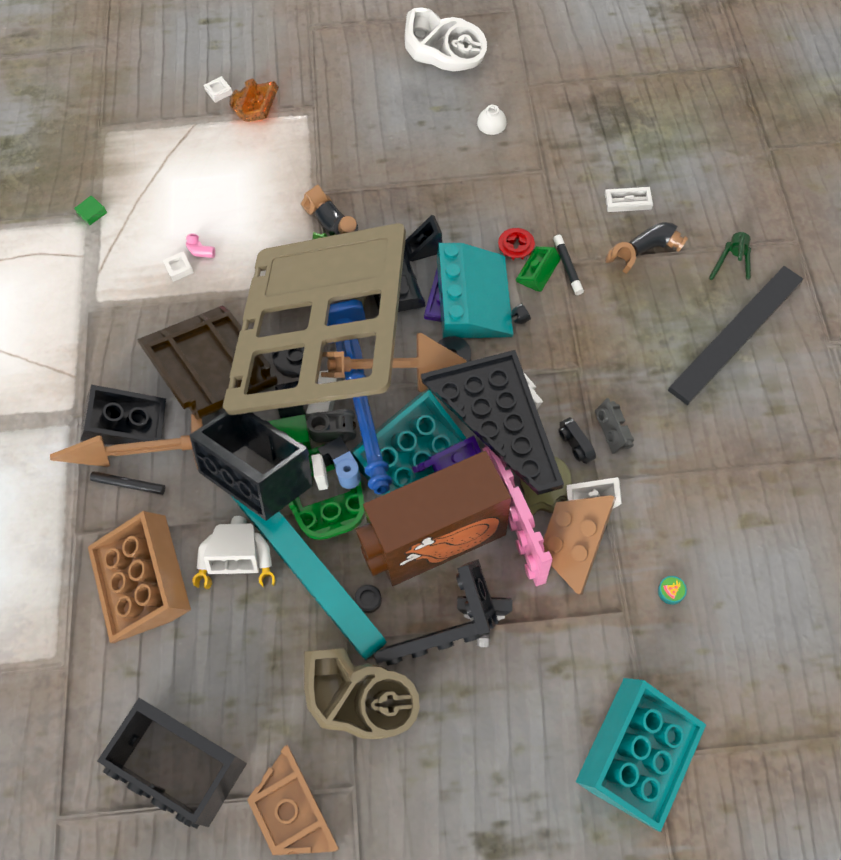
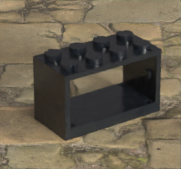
M225 411L189 435L199 473L265 521L313 486L307 447L303 443H298L289 437L286 432L272 426L267 420L256 416L253 412L229 415ZM246 446L275 465V467L263 475L233 453Z
M138 698L97 760V762L105 766L102 771L103 773L117 781L120 780L126 784L129 782L126 786L128 789L149 799L152 796L151 803L173 814L176 811L177 815L175 818L178 821L198 829L199 825L210 826L247 764L141 698ZM152 721H155L224 764L196 811L165 793L164 788L146 781L124 767V764Z

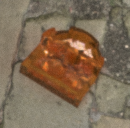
M249 79L244 82L246 86L242 90L238 91L236 89L232 93L229 104L243 121L250 122L266 119L279 87L275 81L257 84L254 79Z

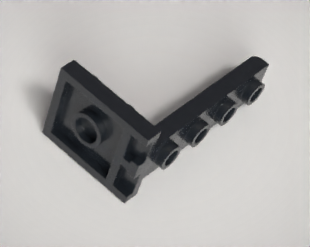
M479 559L457 568L459 573L456 574L458 586L461 590H465L468 600L465 601L468 616L470 618L473 617L474 620L386 646L375 654L377 664L386 661L387 666L403 661L402 656L411 654L412 658L420 657L427 654V649L437 646L438 650H444L454 646L453 641L464 639V642L467 643L481 638L480 635L491 632L490 629H493L499 621Z

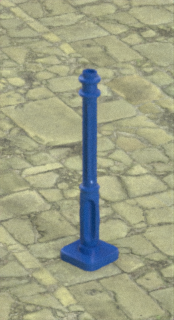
M354 299L331 304L327 326L366 320L362 302ZM358 339L333 342L336 343L337 352H344V357L363 359ZM351 369L350 372H345V380L366 377L364 369ZM367 396L354 397V406L367 458L365 473L370 476L368 487L374 490L376 494H384L390 490V485L392 484L391 476L386 473L389 470V465L383 461Z

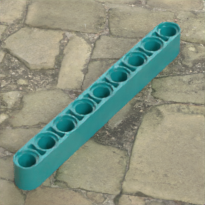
M232 497L365 661L387 643L379 630L280 511L265 521Z

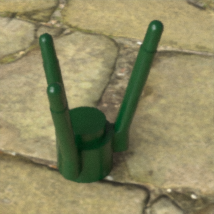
M737 232L733 234L731 242L726 243L725 249L709 277L710 280L714 279L729 251L738 257V261H742L745 255L746 279L751 278V248L749 247L751 237L747 233Z

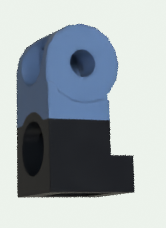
M341 437L318 448L319 454L323 457L325 467L333 465L342 487L352 489L359 485L361 476L358 464Z

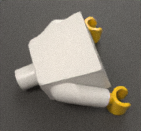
M234 516L231 519V524H219L215 527L213 534L209 535L198 548L197 569H199V573L192 579L195 587L199 588L202 578H205L204 588L209 589L211 587L212 579L207 575V572L208 574L259 573V568H262L259 582L263 588V579L266 576L272 577L273 586L276 584L275 576L270 572V567L272 566L270 547L260 533H255L254 525L251 523L246 524L247 520L242 516Z

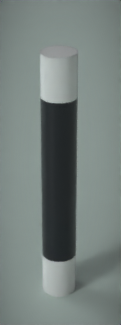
M556 235L553 237L563 266L575 295H580L584 290L562 236Z

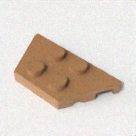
M609 495L556 502L544 536V553L550 552L552 556L551 566L577 594H583L616 500L614 496Z
M288 745L284 746L273 766L269 767L259 786L253 790L247 799L272 855L338 851L339 847L290 747Z

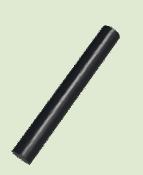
M92 471L90 475V481L160 495H163L165 492V485L95 471Z

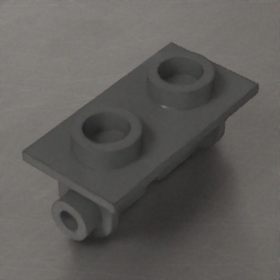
M606 398L595 410V413L612 454H615L622 446L624 449L633 447L634 438L627 425H620L625 422L620 405L616 404L615 401L610 402L609 398Z

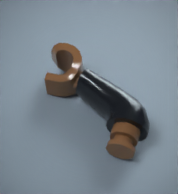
M316 185L304 194L301 206L308 214L312 215L315 213L321 225L330 236L358 231V224L351 216H344L331 202L330 197L324 194L319 185Z
M662 222L655 224L629 243H618L607 254L606 263L613 262L616 257L623 258L626 261L623 272L627 274L635 263L636 256L654 247L661 246L664 248L665 245L671 248L674 246L676 251L679 252L688 237L684 236L682 238L680 236L681 233L676 231L678 226L673 223Z

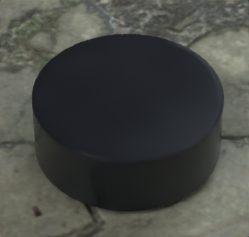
M373 585L361 586L355 593V603L364 613H373L381 606V593Z

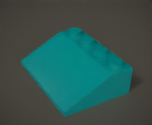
M439 243L437 271L442 338L452 336L459 338L513 337L505 256L465 243Z
M430 390L418 394L375 430L383 461L389 465V470L386 473L392 478L390 490L382 495L435 473L432 465L416 473L413 472L412 467L428 460V457L466 439V436ZM362 441L350 453L357 462L359 471L369 481L370 476L365 473L367 458Z
M624 678L575 782L600 799L661 832L706 724L645 680Z

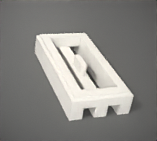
M650 187L605 190L607 212L652 210L653 201Z

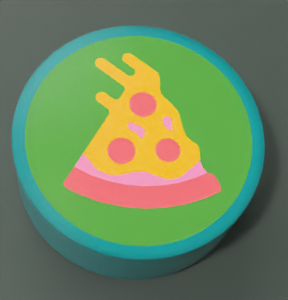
M676 576L665 577L658 586L660 599L670 605L680 603L687 593L685 583Z

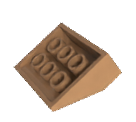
M142 511L88 546L110 643H116L167 624L191 611L165 515Z

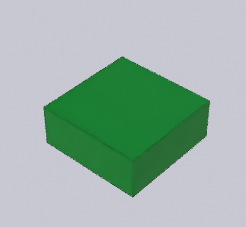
M93 196L88 197L74 208L76 213L89 225H92L107 213L105 207Z

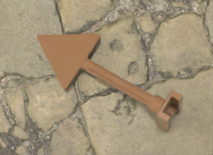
M417 333V357L393 358L392 368H417L418 391L423 392L428 388L422 383L421 374L467 361L426 335ZM323 352L322 357H328V372H321V377L345 378V372H350L351 369H372L373 359H351L350 357H344V352Z
M191 414L190 429L192 434L203 426L202 418L197 420L193 414ZM189 435L180 436L181 438L117 444L109 447L104 445L102 436H96L50 454V460L109 467L110 460L108 456L110 455L121 456L182 449V451L192 450L193 452Z

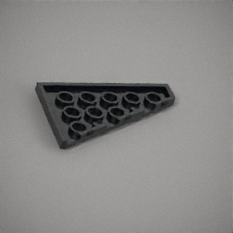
M516 350L421 374L422 383L537 495L564 487Z

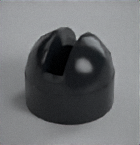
M522 303L511 312V318L518 317L514 321L517 324H523L531 320L530 314Z

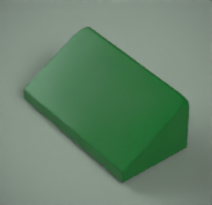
M536 246L516 278V282L541 292L560 261V256L555 247Z

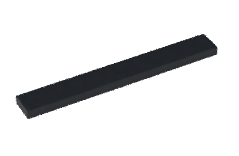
M783 266L674 381L668 391L686 405H689L802 283L803 278Z

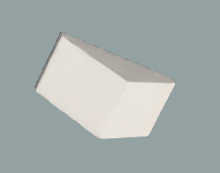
M618 477L567 485L568 501L611 495L616 497L613 509L622 504L620 480Z

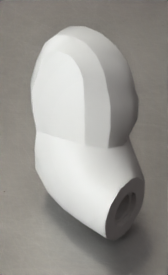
M414 8L406 16L405 48L415 61L432 64L438 68L453 72L475 68L482 62L487 51V41L484 33L477 26L461 18L440 19L437 14L427 8Z

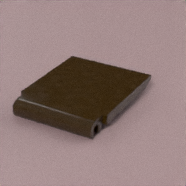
M222 305L137 339L183 409L189 408L197 420L223 409L238 337L242 330V326L230 310ZM262 354L254 358L247 395L259 393L278 383L276 375L271 377V365ZM242 380L236 381L235 388L241 387Z

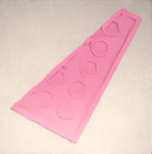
M485 444L482 452L487 451L511 496L508 525L510 530L515 531L518 537L515 542L519 554H524L527 564H524L527 577L529 580L533 579L535 586L546 584L552 556L549 551L544 553V539L540 531L535 533L533 531V528H535L533 516L520 488L515 487L514 475L511 469L505 470L506 464Z

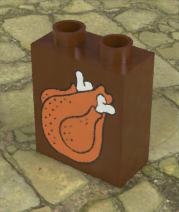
M485 450L364 503L363 508L367 524L355 530L362 545L360 547L372 576L386 571L393 587L505 536L511 496Z

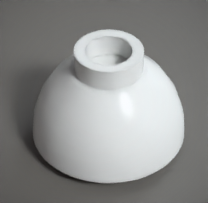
M489 105L484 109L477 121L479 130L489 135L501 133L507 125L505 114L496 105Z

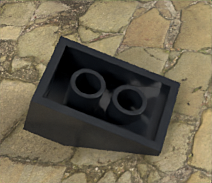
M91 384L86 400L80 441H86L96 436H102L105 445L161 440L166 398Z

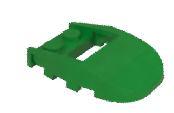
M319 447L308 450L309 463L312 471L311 477L314 476L311 456L319 454ZM332 464L326 467V472L335 469ZM361 481L359 485L350 489L351 491L305 507H302L299 497L288 504L301 530L307 537L315 540L328 539L349 532L359 526L365 517Z

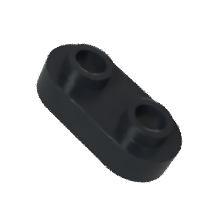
M569 417L561 421L560 428L558 429L559 435L563 441H568L576 460L587 464L596 459V453L592 444L574 419Z

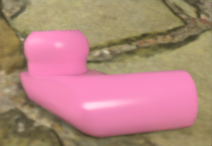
M188 234L186 236V247L193 256L215 257V247L203 246L198 241L199 237L196 234Z

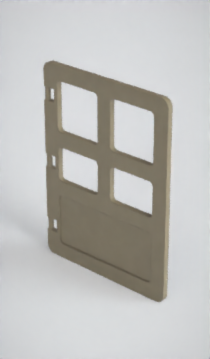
M396 223L270 247L258 253L255 273L251 281L244 311L242 330L239 333L229 376L230 382L228 389H226L223 408L229 415L384 393L389 389L406 230L403 224ZM266 270L265 276H260L261 271ZM381 294L379 315L376 318L327 326L332 302ZM312 305L307 329L259 337L263 316L266 313ZM254 323L253 329L248 330L249 324ZM376 336L373 367L370 376L318 384L323 348L327 343ZM305 347L299 382L296 387L247 395L254 358L257 355ZM242 380L241 387L235 388L236 381Z

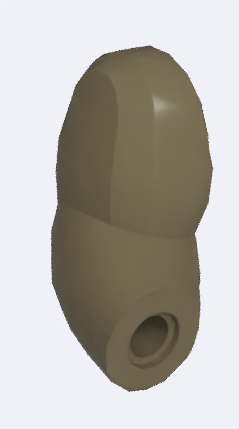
M345 648L304 651V692L307 709L321 728L346 731L362 739H383L407 731L416 721L420 709L419 694L414 684L405 675L370 663L354 666Z

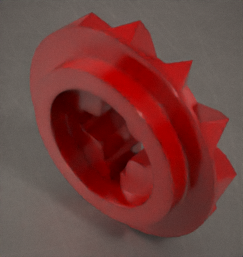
M510 228L499 237V251H502L505 257H511L512 260L515 258L523 260L525 256H530L534 249V237L525 229ZM519 239V246L514 249L513 245Z

